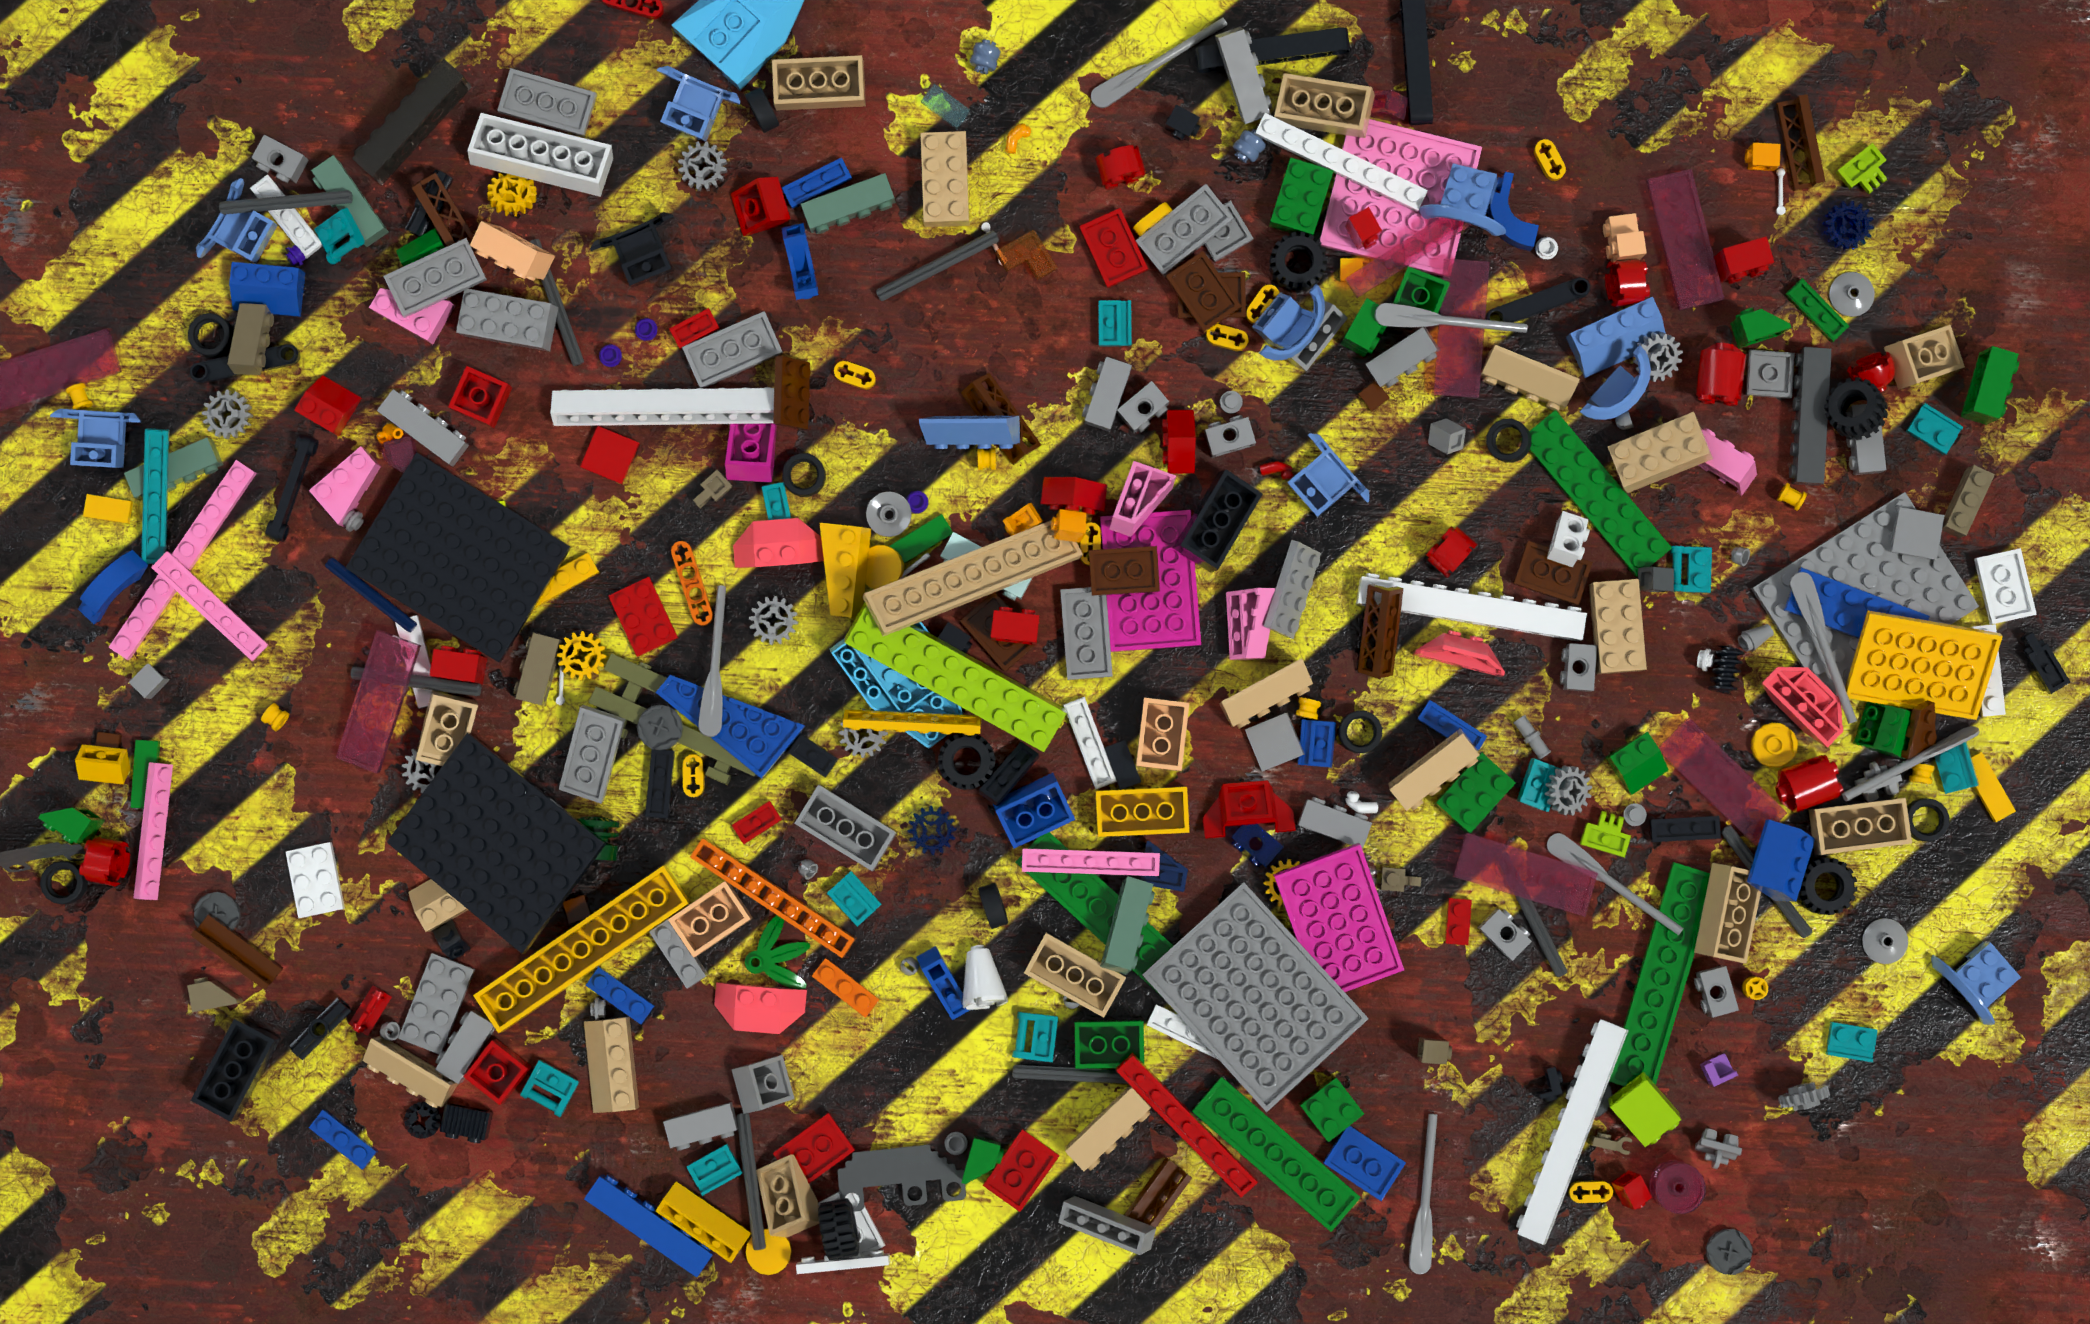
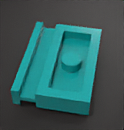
M1131 300L1098 301L1099 347L1131 346Z
M1924 403L1905 432L1942 455H1946L1958 437L1959 432L1963 429V426Z
M1967 741L1934 756L1945 794L1979 786Z
M1531 758L1517 801L1549 812L1551 805L1547 804V801L1550 799V796L1545 795V792L1549 791V787L1545 785L1546 783H1551L1552 780L1549 776L1556 775L1555 769L1561 768Z
M852 871L827 892L830 898L857 927L882 905Z
M1830 1022L1828 1046L1825 1054L1873 1062V1052L1875 1051L1878 1030Z
M728 1144L687 1166L702 1196L743 1174Z

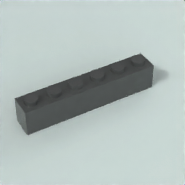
M1803 347L1795 356V366H1798V375H1795L1794 389H1797L1796 398L1794 397L1792 405L1793 411H1796L1795 420L1792 421L1791 432L1794 433V442L1790 446L1793 465L1789 467V478H1792V484L1820 486L1824 484L1828 419L1825 415L1827 412L1824 410V405L1828 404L1825 399L1827 395L1829 396L1831 349Z

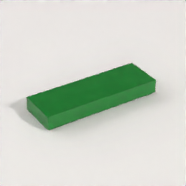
M1803 278L1785 294L1831 343L1849 327Z
M941 514L896 541L890 547L901 555L905 564L950 537L953 531Z
M135 740L130 808L144 809L149 762L159 763L160 741Z

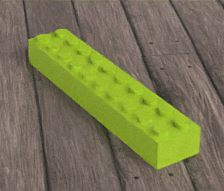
M866 603L862 606L844 638L845 643L1042 752H1045L1067 714L1064 707L916 625H911L882 636Z

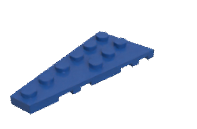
M670 675L656 693L697 727L699 726L704 688ZM722 695L721 731L718 735L711 738L762 779L805 728V725Z

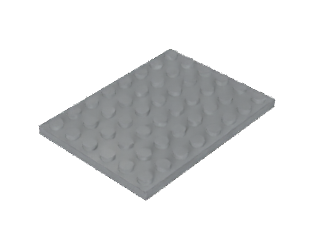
M1905 492L1751 588L1801 667H1808L1836 696L1838 694L1817 638L1811 632L1804 618L1784 611L1791 592L1790 580L1794 574L1798 573L1799 568L1802 567L1930 616L1928 621L1951 625L1979 607L1940 545L1937 560L1890 552L1897 508L1903 507L1917 510ZM1826 627V637L1843 684L1846 686L1859 639Z
M1244 882L1142 974L1266 1112L1369 1019Z

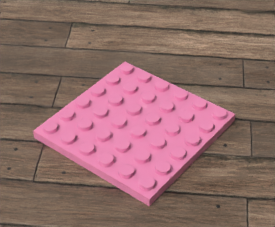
M1370 119L1366 138L1346 135L1342 150L1428 190L1420 206L1422 207L1428 204H1441L1453 163L1477 169L1482 147ZM1336 174L1320 242L1322 243L1321 247L1406 268L1409 266L1422 272L1450 278L1464 222L1441 217L1424 219L1419 211L1411 210ZM1369 207L1382 232L1379 240L1376 241V245L1367 250L1364 247L1358 250L1345 225L1349 217Z

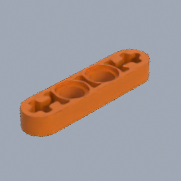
M678 541L672 546L671 554L692 618L698 625L707 626L713 621L714 615L693 550L687 542ZM679 546L688 549L685 552L686 560L692 559V562L679 566V562H683L681 555H676V552L679 551ZM689 566L693 567L695 576L691 579H685L683 570ZM693 588L701 589L702 597L699 600L694 601L690 598V591ZM705 601L706 605L701 606L703 611L708 612L709 615L706 616V621L703 622L702 619H697L700 611L698 607L693 608V605H698Z

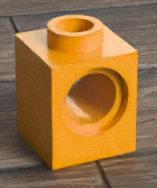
M1753 143L1745 151V163H1748V170L1775 171L1780 166L1781 144Z

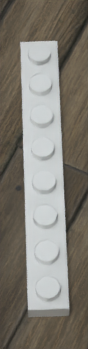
M1267 113L1264 114L1256 130V136L1323 168L1333 170L1334 173L1416 212L1419 211L1428 191Z

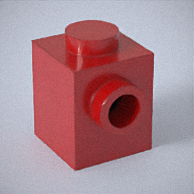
M1628 1170L1611 1183L1622 1205L1630 1209H1640L1652 1198L1642 1176L1638 1173Z

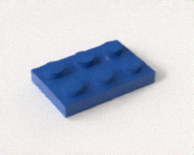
M1351 1126L1341 1133L1323 1161L1325 1165L1380 1201L1383 1200L1406 1164L1405 1161Z

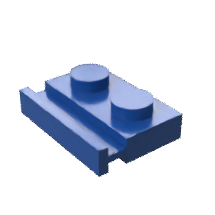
M1302 719L1300 744L1304 755L1298 757V765L1332 768L1336 722Z

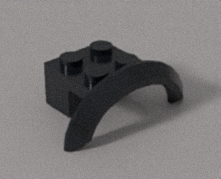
M663 212L631 229L595 240L590 251H600L614 246L629 286L633 288L674 271L656 228L671 221L674 216Z

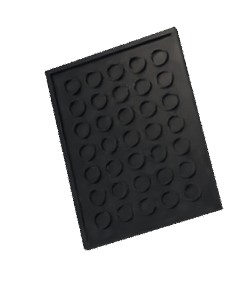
M416 452L347 564L346 569L501 663L570 551L571 546Z
M467 733L387 841L390 846L522 954L528 951L607 844L471 733Z

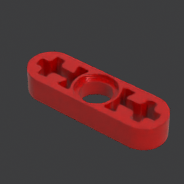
M602 0L608 7L653 20L660 18L664 13V7L660 0L644 1L645 5L653 6L656 3L658 10H654L653 13L644 6L643 10L640 11L643 5L642 0H638V4L633 8L626 5V0H621V4H619V0Z

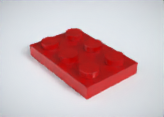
M1121 208L1079 226L1107 289L1148 271V267Z
M650 577L608 596L637 657L679 638Z
M827 1113L773 1152V1155L777 1160L791 1154L794 1155L808 1183H811L856 1149L831 1114Z
M1022 1128L1003 1155L1001 1163L996 1165L983 1186L1021 1212L1060 1155Z

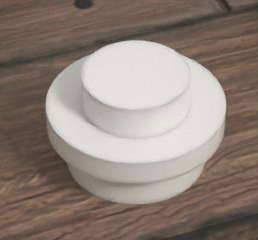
M1543 237L1536 243L1535 252L1539 258L1549 260L1557 254L1558 245L1554 239Z
M1711 649L1700 650L1697 667L1702 668L1703 671L1713 667L1715 656L1711 654Z

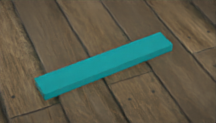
M145 429L142 559L147 564H155L166 553L169 430Z

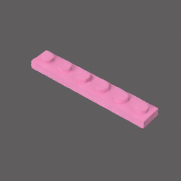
M166 551L151 567L251 661H254L269 646L263 638L169 551Z
M149 762L134 899L158 900L173 770L172 764Z
M1023 849L1022 872L1159 876L1160 853Z

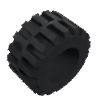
M1293 232L1289 236H1283L1275 244L1270 256L1269 270L1273 274V280H1277L1278 286L1281 288L1284 286L1290 292L1291 290H1295V293L1301 292V290H1310L1312 286L1318 284L1319 280H1321L1327 267L1325 248L1321 247L1322 243L1319 239L1317 241L1314 239L1315 236L1311 234L1306 236V232H1300V234ZM1292 251L1304 252L1311 260L1310 269L1303 274L1291 272L1285 265L1286 255Z
M1856 377L1855 381L1848 378L1846 383L1841 381L1837 383L1838 387L1836 389L1832 388L1830 390L1831 396L1827 395L1825 399L1828 404L1824 405V410L1827 412L1825 415L1830 424L1841 436L1845 435L1850 440L1853 437L1856 440H1862V436H1865L1867 439L1871 437L1870 433L1873 431L1876 434L1879 431V425L1883 427L1885 424L1883 418L1888 416V412L1885 410L1888 409V405L1878 388L1871 384L1869 380L1865 379L1863 381L1859 377ZM1859 400L1867 401L1866 408L1860 415L1851 418L1845 417L1846 410L1852 403Z
M960 733L953 735V737L945 741L938 755V766L943 778L952 786L964 790L976 789L984 785L994 772L995 755L992 747L983 737L977 734L964 735ZM962 748H972L980 756L979 768L969 775L959 773L953 764L956 752Z
M1815 858L1813 861H1808L1797 900H1801V905L1804 908H1808V911L1822 915L1839 914L1843 912L1844 908L1848 909L1851 906L1849 904L1850 901L1855 900L1856 896H1853V894L1857 892L1858 887H1854V882H1857V879L1852 876L1854 872L1851 868L1846 867V863L1840 862L1835 858ZM1822 873L1831 874L1836 881V892L1828 900L1821 899L1815 891V881Z
M844 1198L820 1203L818 1208L819 1226L824 1251L828 1259L831 1261L858 1256L859 1237L855 1214L850 1200Z

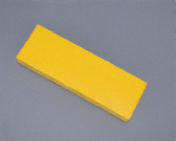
M1978 752L1971 756L1979 786L1974 788L1992 820L1998 822L2016 812L1984 754Z

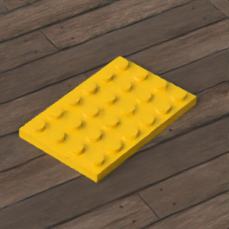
M1868 610L1846 682V692L1850 699L1913 709L1928 700L1935 702V713L1977 720L2003 636L1997 632Z

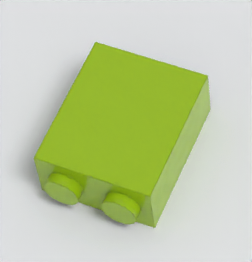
M1642 1072L1608 1098L1610 1108L1644 1147L1656 1143L1663 1133L1667 1130H1673L1681 1121L1679 1111L1645 1072Z

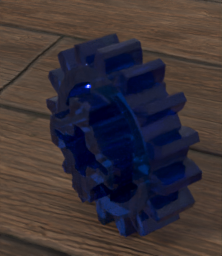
M1843 201L1839 204V207L1835 205L1831 208L1832 212L1826 214L1829 220L1823 222V225L1828 227L1824 234H1830L1831 237L1828 239V242L1834 240L1836 242L1835 248L1843 245V251L1848 250L1849 246H1851L1852 250L1858 248V244L1861 247L1866 244L1864 239L1868 240L1871 238L1872 235L1868 232L1872 231L1874 226L1869 225V223L1874 219L1873 217H1867L1869 209L1861 210L1863 204L1860 203L1855 207L1854 201H1850L1847 206ZM1848 223L1852 225L1849 229L1845 227Z
M930 806L927 812L922 807V814L914 813L913 815L916 820L909 821V824L913 826V829L907 830V833H913V837L909 841L917 842L914 847L915 849L923 847L922 853L924 854L928 849L931 850L932 855H935V849L943 853L944 845L949 848L951 847L948 842L949 839H956V837L951 835L952 832L957 831V828L951 827L955 820H948L947 817L950 813L947 811L942 814V807L934 811L933 806ZM928 815L939 816L935 821H928L924 818ZM924 823L930 826L937 825L936 832H938L940 838L933 834L928 836L929 830ZM944 823L947 825L946 837L942 834V825ZM918 824L923 829V834L920 838L917 835ZM931 839H936L940 843L935 846L926 845Z

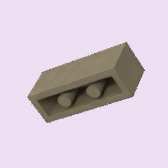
M239 304L227 363L234 374L261 375L262 367H265L266 347L270 344L269 331L270 327L274 324V316L267 305Z
M1976 465L1966 468L1945 513L1942 531L1957 538L1967 536L1995 474Z
M533 633L532 637L528 638L526 643L527 657L522 660L520 665L521 679L520 681L517 680L514 687L515 699L546 706L559 658L557 654L561 650L559 645H562V640Z

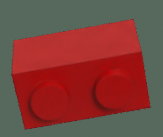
M1369 207L1349 217L1345 225L1358 250L1362 247L1367 250L1376 245V241L1379 240L1382 232Z

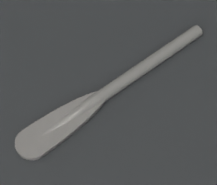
M1222 17L1148 64L1129 69L1097 86L1091 93L1092 103L1098 108L1110 106L1137 87L1152 71L1227 26L1226 20Z
M1391 303L1380 304L1375 310V320L1377 323L1390 327H1428L1440 324L1526 333L1528 325L1523 323L1442 316L1425 309Z
M1796 573L1790 580L1792 593L1808 627L1818 640L1848 724L1854 723L1857 719L1826 637L1823 611L1814 581L1808 573Z
M722 585L717 586L711 665L703 691L698 726L701 734L707 737L718 735L722 727L723 703L719 668L726 586Z
M1971 726L1953 733L1914 757L1842 793L1843 799L1848 801L1925 760L1976 737L1980 733L1979 728Z
M1556 833L1548 839L1547 849L1552 855L1577 871L1604 882L1675 934L1679 935L1682 932L1683 927L1609 876L1593 857L1571 839L1560 833Z
M1430 1113L1428 1114L1421 1204L1414 1223L1409 1253V1268L1416 1274L1428 1272L1432 1260L1430 1196L1438 1114Z

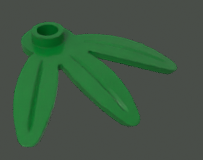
M776 915L765 927L759 940L757 951H752L746 956L745 966L749 972L754 974L764 971L770 978L784 986L805 989L807 984L803 979L775 963L785 962L800 956L810 948V944L808 942H795L771 950L784 924V919ZM754 958H757L760 961L758 967H755L752 964V960Z

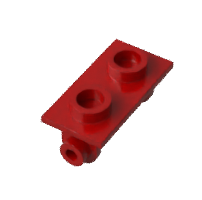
M372 985L349 1025L353 1027L354 1031L362 1032L368 1036L392 996Z

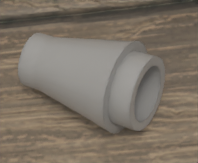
M1769 624L1742 631L1741 635L1738 636V642L1745 652H1753L1768 638L1772 637L1774 632Z

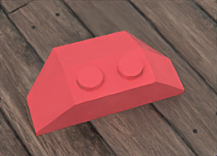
M799 518L753 521L733 545L735 568L824 561L821 536Z
M1448 630L1447 634H1441L1416 649L1413 653L1414 656L1498 677H1503L1505 674L1503 667L1489 644L1483 643L1482 638L1470 636V639L1462 638L1461 633Z
M1776 667L1761 683L1771 700L1804 733L1826 748L1843 732L1842 710L1839 698L1808 667Z
M716 982L714 1005L733 1030L780 1034L805 1013L807 990Z

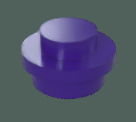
M296 245L288 246L286 248L287 253L285 254L287 260L293 266L295 264L298 266L303 265V261L306 258L302 251Z
M644 318L637 322L635 333L639 339L650 341L657 335L658 327L653 320Z
M606 345L600 350L599 359L603 365L615 367L621 362L622 353L617 346Z
M913 491L906 498L912 513H922L928 507V498L921 491Z

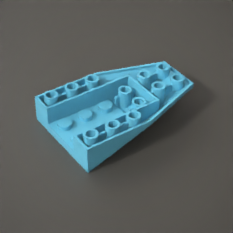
M699 0L672 24V27L676 34L690 46L693 45L723 73L728 81L741 91L786 43L805 0Z
M922 622L914 624L928 632ZM845 639L829 649L868 705L875 711L963 715L959 705L845 643ZM906 731L907 734L928 749L948 735L940 732L919 733L917 731Z

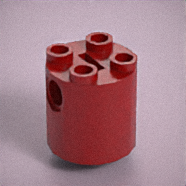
M1715 343L1701 350L1695 395L1698 397V400H1701V403L1715 404V401H1721L1727 406H1737L1738 401H1741L1746 354L1729 343Z
M1819 755L1780 769L1778 771V782L1775 786V792L1779 801L1795 813L1836 799L1844 793V790L1836 777L1839 774L1836 763L1834 761L1829 762L1826 755Z

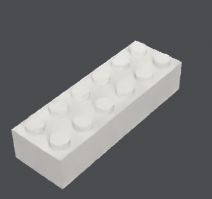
M484 113L480 114L467 150L470 165L601 197L613 161L612 145Z

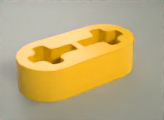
M1547 139L1540 140L1534 148V156L1546 178L1550 181H1558L1565 174V164L1552 141ZM1541 145L1544 148L1549 147L1550 150L1547 153L1549 159L1545 153L1540 154ZM1550 162H1552L1555 168L1559 166L1560 170L1558 172V175H1556V173H1550V170L1552 168Z
M1166 202L1162 203L1137 222L1133 227L1134 231L1139 237L1142 236L1173 210Z
M1263 286L1246 311V318L1251 324H1254L1259 318L1253 319L1251 310L1256 311L1259 306H1262L1263 308L1260 312V315H1262L1273 301V299H1269L1266 304L1262 301L1265 298L1263 292L1273 291L1274 298L1279 294L1275 286Z
M1216 324L1206 332L1207 341L1217 347L1242 351L1248 344L1247 334L1236 328ZM1215 329L1220 330L1219 334L1226 336V339L1219 337L1217 341L1213 340L1210 332H1215ZM1237 335H1240L1244 343L1235 346V341L1229 340L1228 337L1236 338Z
M841 361L834 367L835 377L840 382L863 390L871 389L876 383L875 374L868 368L848 361ZM847 366L848 371L854 374L853 376L846 374L844 377H841V373L838 370ZM868 373L869 378L872 379V381L866 382V384L863 385L862 380L856 378V376H865V374Z
M1092 522L1086 524V531L1089 530V527H1094V531L1098 532L1097 535L1093 536V543H1088L1089 536L1086 534L1080 543V550L1083 553L1080 559L1087 566H1090V562L1087 557H1084V554L1088 553V546H1093V550H1101V529L1096 523Z
M691 754L683 760V790L689 797H699L705 788L704 761L700 756ZM692 758H695V761L700 764L695 768V775H692V768L687 766L692 761ZM692 777H695V783L700 785V789H697L695 794H692V790L688 789V785H692Z
M1601 1180L1576 1181L1570 1184L1568 1195L1576 1203L1607 1202L1613 1196V1189L1610 1184ZM1601 1185L1608 1190L1602 1198L1598 1193L1592 1192V1190H1599ZM1577 1186H1580L1582 1190H1588V1193L1581 1194V1198H1578L1577 1195L1573 1194V1191H1576Z

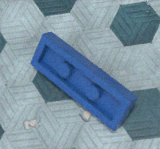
M841 157L782 187V190L791 208L794 209L800 206L801 203L810 201L852 179V176Z
M1428 700L1417 720L1446 738L1461 728L1478 751L1487 738L1485 734L1431 700Z
M600 966L585 985L641 1025L655 1007L653 1003Z
M326 1109L320 1112L309 1127L362 1170L365 1169L378 1152L376 1148Z

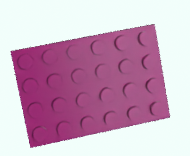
M1191 510L1151 513L1131 537L1109 530L1113 516L1100 517L1103 549L1157 546L1160 592L1106 595L1111 652L1200 646L1201 635L1195 562L1173 549L1191 519Z
M1360 843L1273 874L1296 940L1344 992L1404 971Z

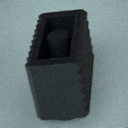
M447 1103L444 1107L440 1132H445V1137L458 1139L459 1136L468 1137L467 1141L481 1143V1140L488 1139L493 1111Z

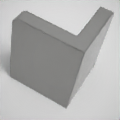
M1449 419L1431 423L1428 444L1446 454L1461 450L1464 445L1466 428Z
M146 664L129 683L144 698L152 699L170 679L167 676H162L151 664Z

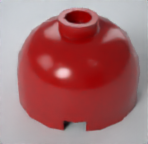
M1876 352L1857 360L1856 363L1859 365L1853 369L1851 365L1847 369L1849 377L1853 381H1855L1856 377L1861 378L1863 381L1867 379L1880 392H1883L1887 389L1886 386L1893 380L1896 368L1889 352H1886L1884 356H1882L1881 352Z

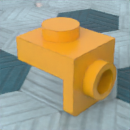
M1029 503L1013 515L1003 519L1005 530L1012 536L1038 526L1043 520L1032 503Z

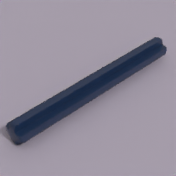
M330 558L327 561L325 567L398 625L410 633L416 628L417 623L354 573L346 569L340 562L334 558Z

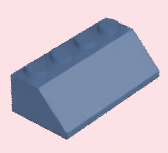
M1650 297L1570 333L1566 339L1584 378H1587L1634 357L1632 353L1638 347V342L1642 344L1645 342L1644 336L1651 338L1652 332L1658 335L1660 332L1665 333V328L1654 298Z
M931 416L919 419V425L926 444L934 445V449H947L948 445H956V449H968L969 445H977L978 449H989L991 444H999L1000 449L1013 448V444L1020 443L1019 416Z

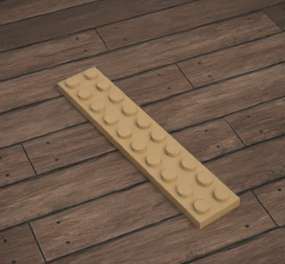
M1048 521L866 592L862 598L882 636H886L1080 559L1083 553L1077 542L1054 539V530H1051V521Z

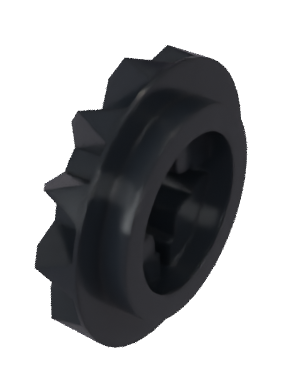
M418 1102L410 1106L406 1110L403 1119L405 1129L411 1136L419 1139L434 1135L441 1123L438 1109L426 1102ZM419 1114L422 1117L430 1115V1118L425 1121V1127L422 1124L414 1125L419 1119Z

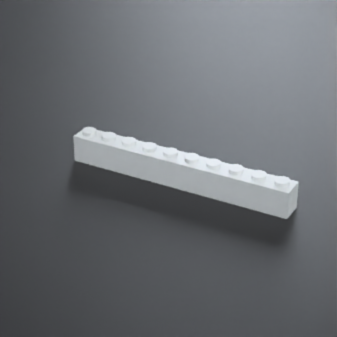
M774 388L586 389L552 391L550 413L554 426L773 423Z
M1366 573V577L1362 576L1359 581L1356 605L1366 606L1369 584H1375L1384 588L1398 586L1404 588L1401 612L1573 641L1583 640L1587 613L1581 612V608L1568 606L1567 610L1559 609L1558 604L1545 603V606L1536 605V601L1529 599L1516 602L1514 597L1500 595V599L1492 598V594L1487 592H1478V595L1469 594V590L1462 588L1449 591L1446 590L1447 586L1433 584V588L1425 587L1424 582L1411 581L1410 584L1402 583L1400 578L1388 577V580L1379 579L1380 575ZM1375 592L1374 596L1377 605L1381 603L1382 593Z
M1600 1019L1599 1023H1594L1591 1035L1594 1037L1591 1045L1587 1043L1582 1056L1586 1058L1583 1065H1578L1574 1078H1577L1574 1087L1570 1086L1566 1095V1099L1569 1100L1566 1109L1562 1107L1559 1113L1558 1121H1561L1558 1130L1554 1129L1549 1140L1552 1143L1550 1151L1546 1150L1542 1157L1541 1163L1544 1166L1541 1173L1537 1172L1533 1185L1536 1187L1533 1194L1529 1193L1524 1204L1527 1210L1525 1215H1520L1516 1227L1519 1228L1517 1234L1542 1245L1547 1243L1629 1031L1628 1029Z

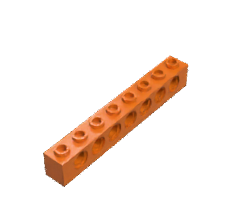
M702 838L691 854L690 858L841 958L845 957L856 940V937L708 839Z

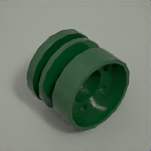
M585 816L577 818V820L607 843L595 860L617 861L618 846L608 843V838L619 837V833H609V827L620 828V822L605 817Z

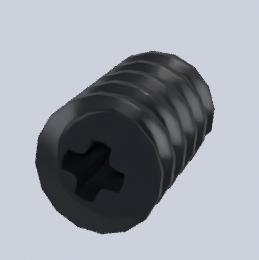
M1717 645L1722 650L1715 651V655L1721 659L1713 661L1719 668L1712 669V673L1717 676L1710 678V681L1715 685L1709 686L1708 690L1732 695L1731 691L1738 690L1736 686L1732 685V682L1740 680L1734 676V673L1741 672L1736 665L1743 664V661L1738 659L1737 656L1745 655V652L1737 648Z

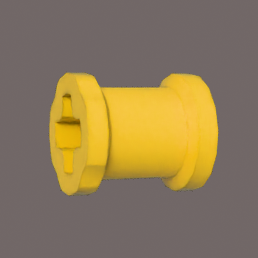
M85 383L75 384L65 389L66 394H69L72 399L73 410H85L93 406V402L88 399L85 392Z
M1786 483L1780 491L1777 501H1784L1794 506V510L1798 511L1807 493H1801L1791 488L1789 483Z

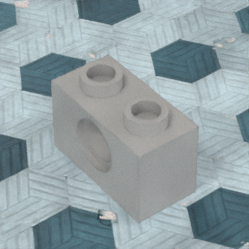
M263 135L252 156V159L257 163V168L266 173L269 170L277 173L275 177L285 183H288L289 180L297 183L309 161L303 154L266 135ZM283 156V163L275 166L276 158Z
M1151 381L1117 409V414L1133 433L1138 430L1143 432L1151 425L1149 421L1154 416L1159 418L1168 410L1166 406L1169 404V401ZM1148 404L1151 411L1148 414H1141L1138 411V406Z
M1242 415L1230 418V422L1221 425L1219 421L1208 425V429H1205L1204 434L1211 458L1255 446L1256 441L1249 417L1243 418ZM1226 430H1231L1235 433L1236 438L1233 441L1224 439L1223 433Z
M1569 643L1566 645V648L1562 649L1561 660L1565 662V668L1560 674V684L1563 685V690L1594 691L1597 645ZM1575 661L1580 662L1583 666V671L1580 674L1573 671L1572 666Z
M1495 909L1477 929L1509 960L1513 961L1532 942L1528 938L1530 934L1521 925L1517 927L1512 922L1514 918L1505 909L1502 911ZM1507 926L1511 929V936L1504 940L1500 932L1503 927Z
M1720 965L1695 972L1697 978H1694V983L1697 991H1701L1703 1000L1700 1003L1704 1014L1707 1013L1708 1017L1713 1018L1739 1011L1727 966ZM1713 986H1718L1720 989V994L1716 998H1712L1710 995V990Z

